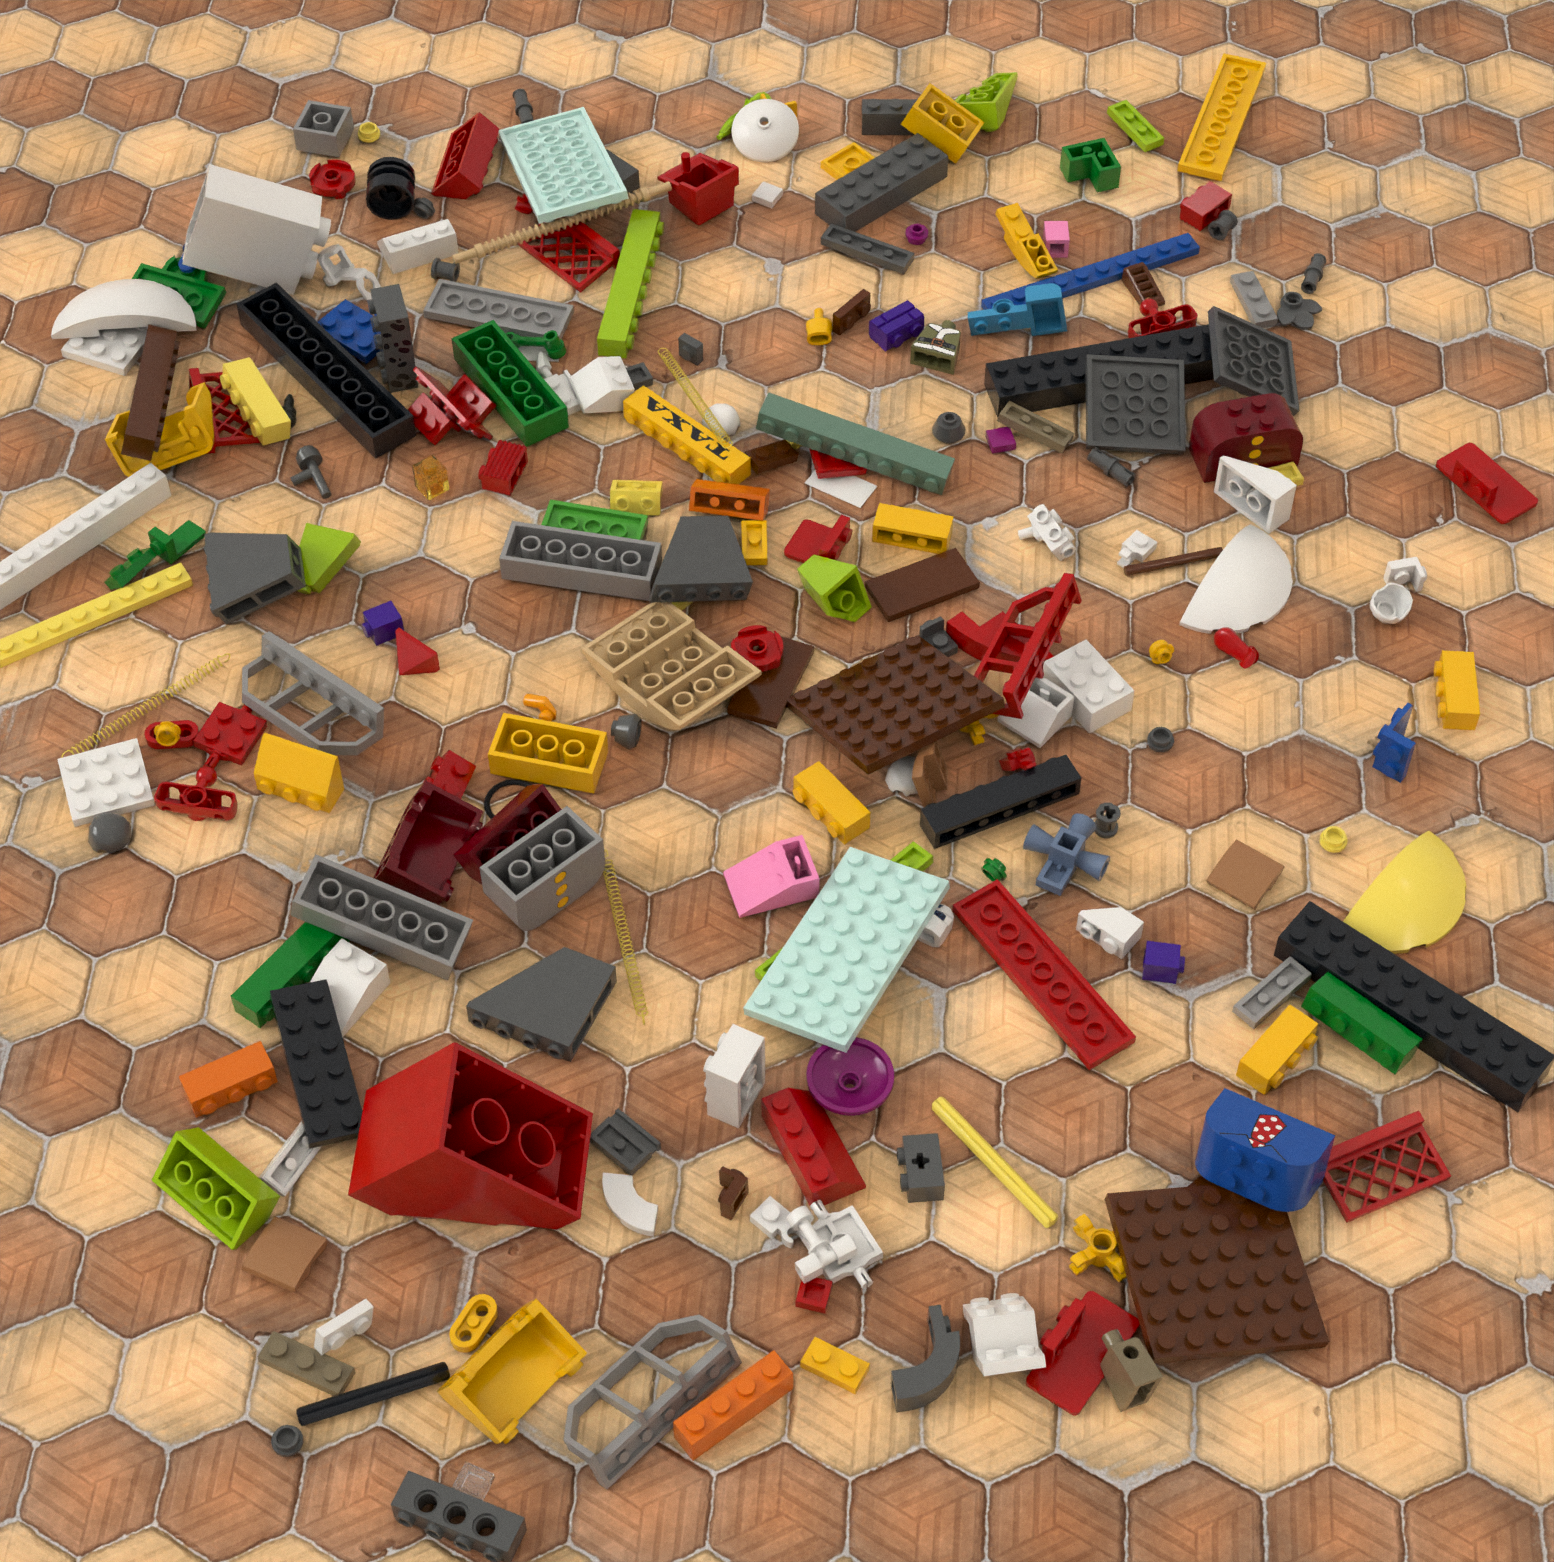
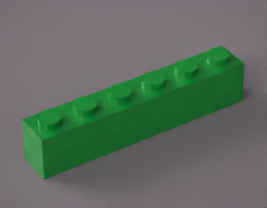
M304 922L231 995L235 1012L261 1028L267 1021H271L275 1017L270 1000L271 990L310 982L324 957L341 938L347 942L351 940Z

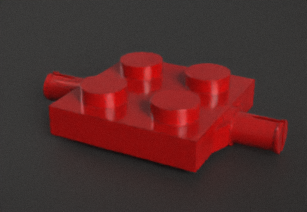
M219 702L193 740L194 747L206 751L210 755L203 766L215 769L220 760L231 761L242 766L267 728V720L252 715L251 712L253 710L245 704L239 709Z

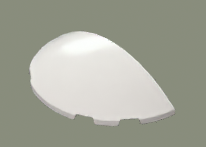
M122 279L99 284L72 299L57 316L52 328L51 338L100 336L103 329L147 327L148 329V324L177 332L197 331L191 306L177 291L154 281Z
M1251 524L1243 528L1226 545L1207 572L1179 625L1211 634L1213 630H1219L1223 627H1229L1236 633L1248 631L1251 625L1259 622L1266 624L1272 620L1287 603L1293 583L1291 565L1285 552L1272 537Z

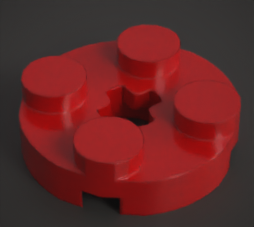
M338 159L327 160L328 164L322 166L320 163L316 164L309 173L312 192L316 195L334 197L335 199L345 198L346 193L356 183L355 172L351 169V165Z
M752 625L745 627L738 632V636L735 639L733 638L731 642V648L762 672L778 668L781 664L783 640L779 633L768 631L765 626ZM754 646H758L759 649H763L761 651H753Z

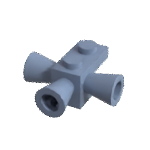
M1079 813L1072 815L1068 829L1061 826L1055 838L1037 825L1033 824L1025 838L1023 849L1048 854V860L1036 878V886L1061 896L1077 867L1096 880L1101 881L1108 868L1110 856L1085 851L1086 840L1096 830V824L1090 817Z

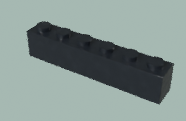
M1067 755L1050 758L1046 762L1028 770L1023 769L1010 776H1003L989 784L979 785L965 793L952 795L949 799L941 802L928 804L925 808L921 809L920 827L933 848L936 849L1076 796L1080 793L1082 778Z

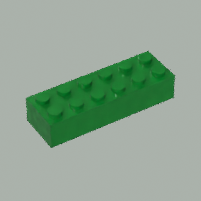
M494 320L451 338L454 360L497 405L495 407L497 412L526 447L569 428L567 406Z

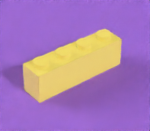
M248 357L223 364V375H220L221 385L230 393L232 403L240 409L243 420L249 423L253 436L257 437L263 446L290 439L291 420L252 359Z

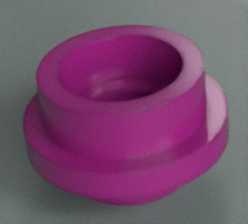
M912 224L906 228L905 236L909 243L921 245L928 238L929 231L924 225Z

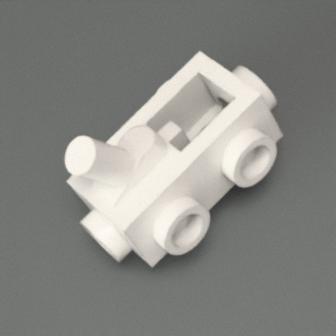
M1044 504L1037 506L1027 516L1032 526L1018 530L1020 540L1033 536L1038 542L1044 540L1059 561L1072 556L1075 550H1077L1072 543V540L1075 539L1067 527L1062 529L1059 523L1062 519L1054 509L1049 511Z

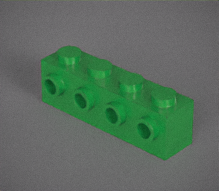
M1329 972L1309 988L1301 1005L1303 1009L1393 1074L1400 1071L1413 1058L1422 1041V1038Z

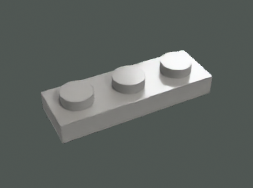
M1254 271L1231 275L1230 283L1250 322L1262 328L1277 326L1278 318Z
M1289 956L1233 1006L1232 1012L1255 1029L1310 980L1312 973Z

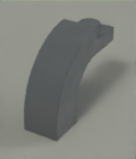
M941 1305L928 1306L927 1322L933 1345V1352L929 1358L918 1366L891 1371L890 1385L896 1413L915 1410L932 1403L947 1390L956 1374L960 1352L959 1331L951 1332L948 1315L943 1316Z

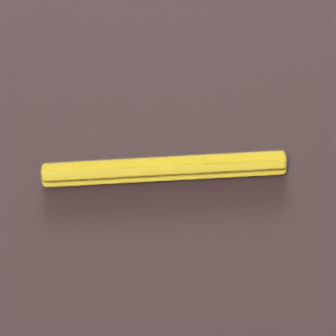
M939 1097L932 1103V1110L1045 1228H1050L1057 1222L1058 1215L944 1097Z

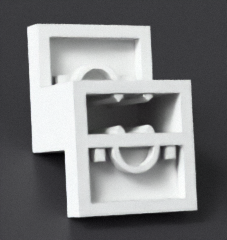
M1008 1293L1001 1295V1299L989 1301L988 1298H975L970 1300L971 1304L963 1305L964 1317L969 1323L973 1361L983 1376L1046 1367L1045 1355L1038 1346L1035 1312L1023 1296H1019L1017 1293Z

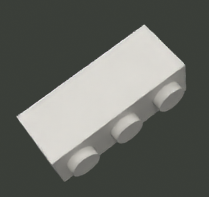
M448 219L377 241V245L393 274L432 263L436 257L442 260L458 253L456 232Z

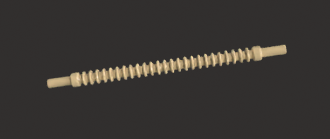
M668 181L650 188L642 187L639 189V192L636 190L633 191V194L628 192L629 199L622 200L620 203L600 206L596 210H586L570 217H561L546 224L543 222L540 226L535 224L534 228L529 226L528 230L522 228V232L516 230V234L510 232L509 236L503 235L502 239L497 237L496 241L491 239L490 243L485 241L484 245L482 243L475 244L472 249L452 255L453 262L457 264L475 257L480 259L485 257L486 253L491 255L492 251L497 253L498 249H501V251L504 250V247L509 249L512 244L513 246H516L518 242L523 244L524 240L529 242L530 238L535 240L536 236L541 238L542 234L547 236L548 232L553 234L554 230L559 232L560 228L572 227L573 223L578 225L579 221L584 223L585 219L591 221V217L597 219V215L603 217V213L609 215L610 211L614 213L616 209L622 210L623 206L628 208L629 204L634 206L635 202L640 204L641 200L643 202L650 201L653 196L671 191V184Z

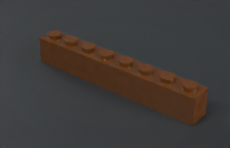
M148 324L121 451L122 455L151 461L153 451H159L180 341H176L177 331Z

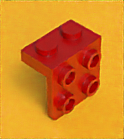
M841 514L833 528L808 519L803 520L785 547L784 556L801 563L806 562L813 555L838 560L842 549L852 536L853 530L850 529V517Z

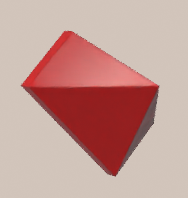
M401 628L395 630L399 676L435 673L440 670L436 651Z

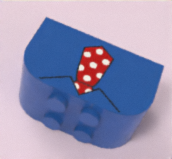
M1224 1088L1206 1113L1195 1166L1200 1175L1206 1180L1263 1206L1283 1212L1297 1211L1308 1204L1323 1182L1335 1135Z

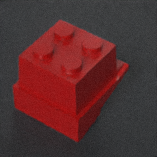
M683 152L681 154V164L657 178L661 182L669 181L672 190L668 191L669 203L699 226L734 206L735 186L739 185V167L723 159L718 161L702 153H698L690 158L688 152Z

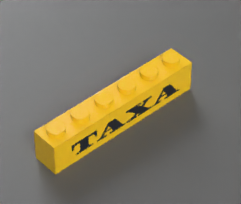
M644 385L623 400L624 418L628 423L634 424L647 436H651L660 442L663 447L669 448L682 460L689 462L698 471L714 479L715 482L739 485L751 475V458L734 446L729 447L730 443L721 445L712 431Z

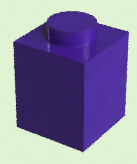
M392 601L363 612L365 622L361 624L363 632L367 638H372L376 646L395 639L396 629L401 628L404 630L402 617Z
M1147 941L1143 960L1142 980L1176 984L1178 973H1183L1185 966V957L1180 956L1181 945Z

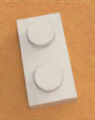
M364 1299L317 1328L314 1348L322 1356L331 1349L336 1350L340 1348L352 1336L364 1333L372 1325L373 1305L367 1299Z

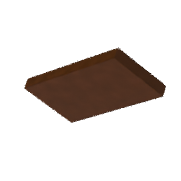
M956 548L865 581V588L888 622L976 590L980 586L979 580Z
M781 636L783 640V656L780 666L762 672L761 676L734 693L727 707V714L777 729L787 708L786 699H789L794 694L814 654V646Z

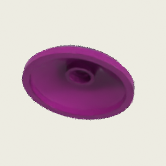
M856 1037L846 1053L824 1044L819 1047L811 1056L807 1066V1086L812 1097L825 1109L846 1116L862 1115L875 1110L887 1100L894 1085V1068L889 1056L881 1047L869 1040ZM848 1084H851V1085H853V1086H855V1087H853V1088H847V1087H845V1086L848 1085Z

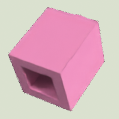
M1044 221L1043 242L1052 258H1068L1070 241L1068 221Z

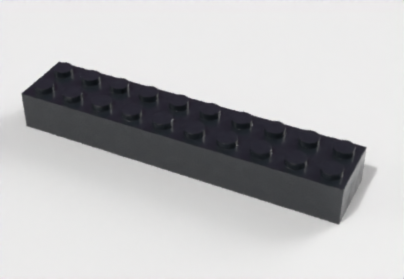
M277 282L236 303L240 324L375 459L416 436L413 415Z
M1209 324L986 363L984 385L998 418L1000 412L1009 401L1031 412L1085 403V358L1087 354L1184 360V385L1214 380Z
M1309 901L1278 937L1274 952L1275 957L1284 962L1291 956L1312 973L1310 979L1315 983L1327 972L1331 973L1422 1038L1418 1049L1516 1112L1520 1111L1548 1075L1554 1061V1054L1313 902Z

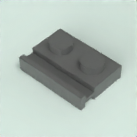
M619 1108L615 1110L613 1116L603 1121L590 1135V1143L629 1175H634L652 1158V1154L655 1151L661 1149V1143Z

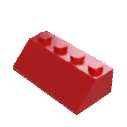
M480 112L451 133L431 192L433 196L466 200L471 195H477L482 190L483 179L488 173L487 166L493 157V148L498 142L499 128Z
M788 1087L761 1098V1116L809 1206L813 1202L817 1204V1200H821L823 1205H827L866 1188L864 1180L824 1108L816 1102L810 1091Z

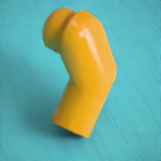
M526 694L524 696L523 703L526 707L538 708L540 710L539 719L551 722L556 719L557 711L547 697L534 694Z

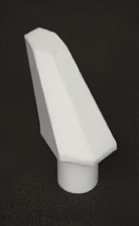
M541 351L537 355L536 370L545 379L553 375L550 371L552 366L545 351Z

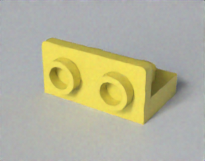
M613 480L610 489V509L643 515H660L663 481Z

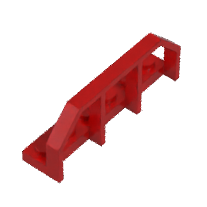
M1064 573L1060 582L1055 585V588L1044 587L1012 602L974 674V677L981 682L985 680L989 670L1012 674L1009 681L1005 682L1003 686V696L1007 704H1005L1004 708L992 714L1018 719L1023 718L1024 714L1021 705L1035 678H1043L1044 673L1041 666L1053 642L1061 643L1060 629L1073 603L1080 604L1082 601L1074 574ZM1050 600L1045 604L1044 613L1034 627L1014 623L1019 613ZM1007 635L1030 638L1025 643L1023 653L1017 662L995 659Z

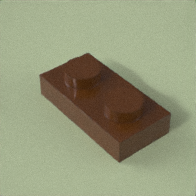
M862 289L833 313L832 331L840 336L847 329H851L860 318L865 317L871 309V293Z
M785 439L745 451L744 453L751 458V468L756 474L797 462L799 455Z

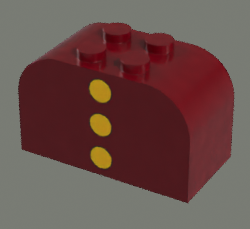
M1269 393L1217 402L1202 409L1193 420L1188 448L1203 482L1207 483L1216 481L1219 460L1223 455L1265 468L1293 461L1298 466L1303 446V435L1285 398L1279 394Z

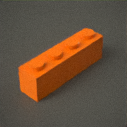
M773 1350L673 1421L674 1438L692 1461H694L793 1390V1372Z

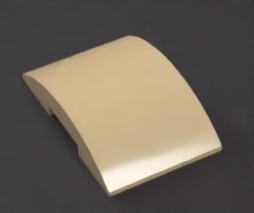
M671 602L648 604L581 648V652L588 662L618 696L645 718L659 726L672 730H681L762 675L761 670L728 645L722 648L696 629L694 620Z

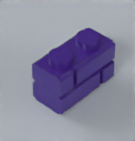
M907 300L870 320L869 336L885 352L893 347L897 348L909 338L918 337L924 330V314L919 309H915V306Z

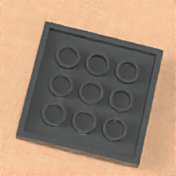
M1213 306L1208 311L1214 382L1248 397L1269 393L1279 394L1285 398L1293 416H1295L1300 410L1292 342Z
M1087 354L1085 358L1086 449L1098 447L1099 450L1184 454L1186 451L1184 360Z

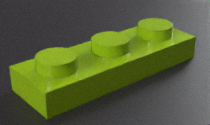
M1127 100L1108 106L1107 114L1144 152L1164 144V137Z

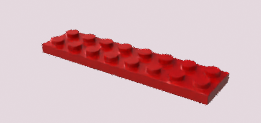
M998 879L953 904L952 912L1088 1070L1093 1069L1135 1043L1136 1036Z

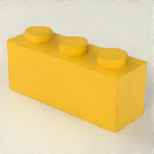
M879 503L873 522L872 542L940 554L948 551L953 531L954 516Z
M1442 650L1439 661L1434 663V676L1438 677L1436 697H1440L1437 711L1438 718H1442L1443 729L1475 730L1480 716L1474 652Z
M820 761L793 777V795L799 803H804L810 809L812 816L816 820H821L829 833L834 838H838L844 845L870 828L871 812Z
M1289 1004L1241 1058L1236 1076L1263 1095L1271 1087L1276 1089L1283 1081L1285 1071L1288 1068L1293 1070L1301 1059L1300 1054L1305 1049L1309 1051L1316 1043L1318 1036L1315 1034L1319 1023Z

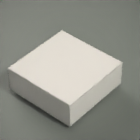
M763 181L752 194V201L773 208L783 196V189Z

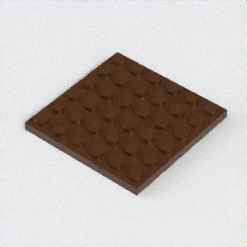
M919 635L910 637L894 647L887 648L884 652L871 658H866L855 666L843 669L828 679L820 680L817 684L805 690H800L786 699L789 710L868 775L1005 707L1003 697Z
M1216 1184L1107 1193L1104 1200L1146 1348L1155 1364L1323 1348L1327 1346L1329 1339L1287 1212L1270 1209Z

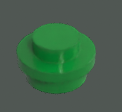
M986 858L984 860L981 870L992 882L997 879L1004 881L1007 878L1005 873L1007 869L1001 861L996 858L993 860Z

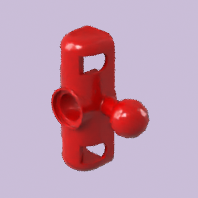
M1148 298L1141 302L1139 308L1141 314L1146 317L1129 323L1128 337L1133 338L1195 327L1198 314L1188 304L1165 311H1158L1157 302ZM1181 310L1183 321L1176 323L1175 314ZM1137 324H1140V335L1133 329Z
M203 766L196 772V785L162 782L158 785L154 795L155 803L159 810L187 814L194 821H201L206 818H220L230 821L236 816L238 809L235 793L207 788L214 785L217 781L216 771L209 766ZM170 787L179 790L180 799L170 798ZM223 795L231 798L232 803L230 807L222 806Z

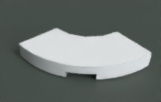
M603 1172V1193L609 1210L613 1212L625 1227L637 1233L654 1237L658 1205L646 1202L637 1194L633 1187L632 1175Z

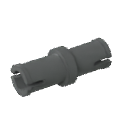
M524 89L515 90L512 96L516 105L515 113L519 117L521 124L534 121L532 115L533 107L528 102L526 91Z
M1317 253L1314 254V257L1312 256L1310 265L1304 271L1305 278L1301 285L1303 292L1312 294L1316 291L1317 284L1323 277V268L1326 264V257Z
M1098 447L1093 448L1087 457V460L1102 469L1106 476H1112L1125 487L1130 486L1136 477V474L1122 466L1117 458L1109 457L1099 450Z

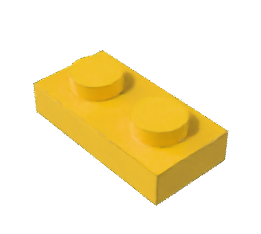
M767 520L741 521L742 554L746 565H768Z
M814 1337L800 1361V1367L856 1394L870 1369V1363Z

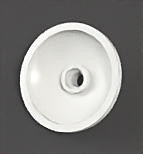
M760 99L748 103L736 114L732 124V138L737 150L746 158L756 162H773L785 157L795 147L799 137V124L794 112L784 103L773 99ZM766 121L768 124L761 125V122Z

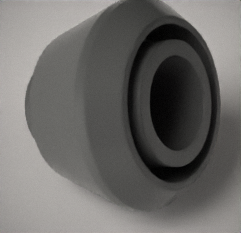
M945 412L939 415L932 427L934 437L946 444H952L961 440L966 431L960 416L953 412Z
M634 713L619 716L618 721L613 720L611 736H614L615 742L629 750L636 747L641 733V718Z

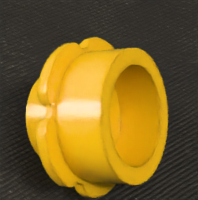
M1157 640L1149 648L1150 657L1155 664L1169 662L1174 652L1173 645L1168 644L1165 640Z
M163 721L154 728V734L159 744L172 746L180 739L181 729L170 721Z

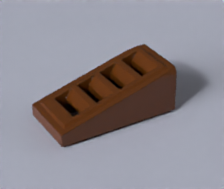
M1144 262L1123 269L1122 282L1139 305L1145 298L1153 296L1151 299L1155 300L1158 306L1165 305V300Z

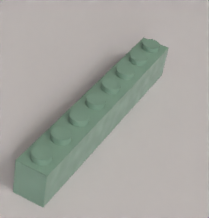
M768 393L758 414L757 430L940 495L944 492L955 458L772 393Z

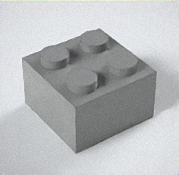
M308 100L293 128L296 150L340 157L354 130L351 107Z

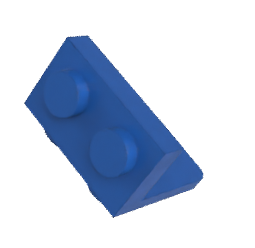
M1407 703L1403 709L1398 708L1392 716L1390 725L1385 724L1381 728L1377 737L1380 739V742L1373 751L1375 756L1373 768L1400 783L1406 777L1416 745L1414 741L1404 736L1413 705Z

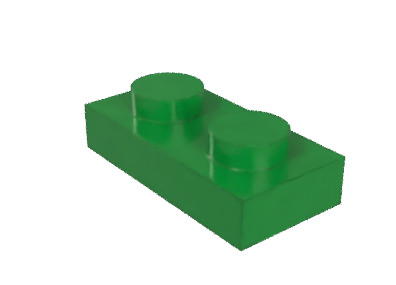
M137 548L127 555L128 560L123 565L119 564L109 572L111 576L104 581L110 590L122 588L157 555L151 548L141 550Z

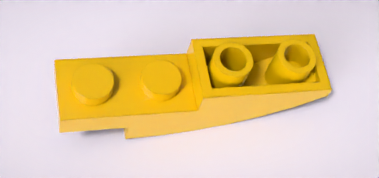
M1015 203L998 208L995 215L1005 232L1004 240L1021 266L1036 279L1057 273L1058 269L1039 233L1034 234L1019 204Z

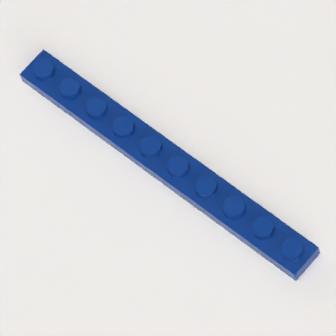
M1189 233L982 299L981 307L983 310L992 309L993 304L1000 299H1009L1013 302L1014 306L1026 304V287L1049 283L1060 286L1062 298H1066L1121 280L1125 267L1144 262L1149 270L1199 254L1200 246Z

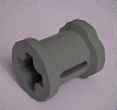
M1229 210L1221 211L1218 219L1211 222L1208 226L1210 235L1216 240H1223L1227 236L1228 231L1236 227L1238 223L1236 215Z
M436 257L431 267V278L437 279L440 277L457 282L460 273V263L443 262L440 258Z
M1103 803L1096 809L1095 833L1099 837L1111 838L1117 834V820L1121 815L1118 806L1112 803Z

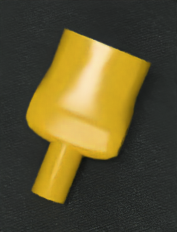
M816 308L814 310V318L806 321L807 342L810 345H826L832 340V320L824 318L822 308Z

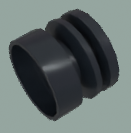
M383 157L375 160L370 165L367 172L366 204L371 213L379 218L397 220L406 217L412 211L415 204L414 190L416 180L415 171L412 166L403 159L396 157Z

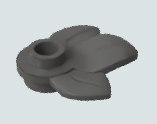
M1288 292L1281 298L1277 318L1283 326L1293 323L1300 329H1311L1314 324L1312 314L1320 313L1322 307L1314 300L1303 299L1297 292Z

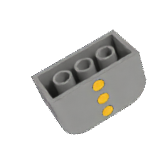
M566 806L480 867L483 892L521 930H533L584 895L596 884L605 868L603 839Z

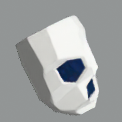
M939 904L919 936V941L931 947H940L952 930L954 915L948 906Z

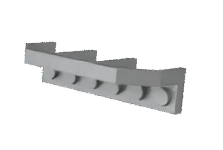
M268 631L262 635L261 656L242 667L243 704L303 745L332 755H358L383 738L384 708L272 632ZM272 663L281 668L285 673L299 680L266 703L248 692V678ZM308 689H312L325 700L333 703V705L300 727L276 711ZM343 712L372 730L356 742L319 741L311 735Z
M701 1315L658 1323L568 1406L564 1442L569 1451L589 1464L598 1483L602 1487L608 1489L673 1428V1421L699 1404L742 1363L727 1331ZM701 1330L719 1340L685 1374H682L676 1368L650 1353L665 1338ZM640 1361L675 1382L643 1413L609 1390ZM601 1398L634 1421L596 1456L577 1442L580 1416Z

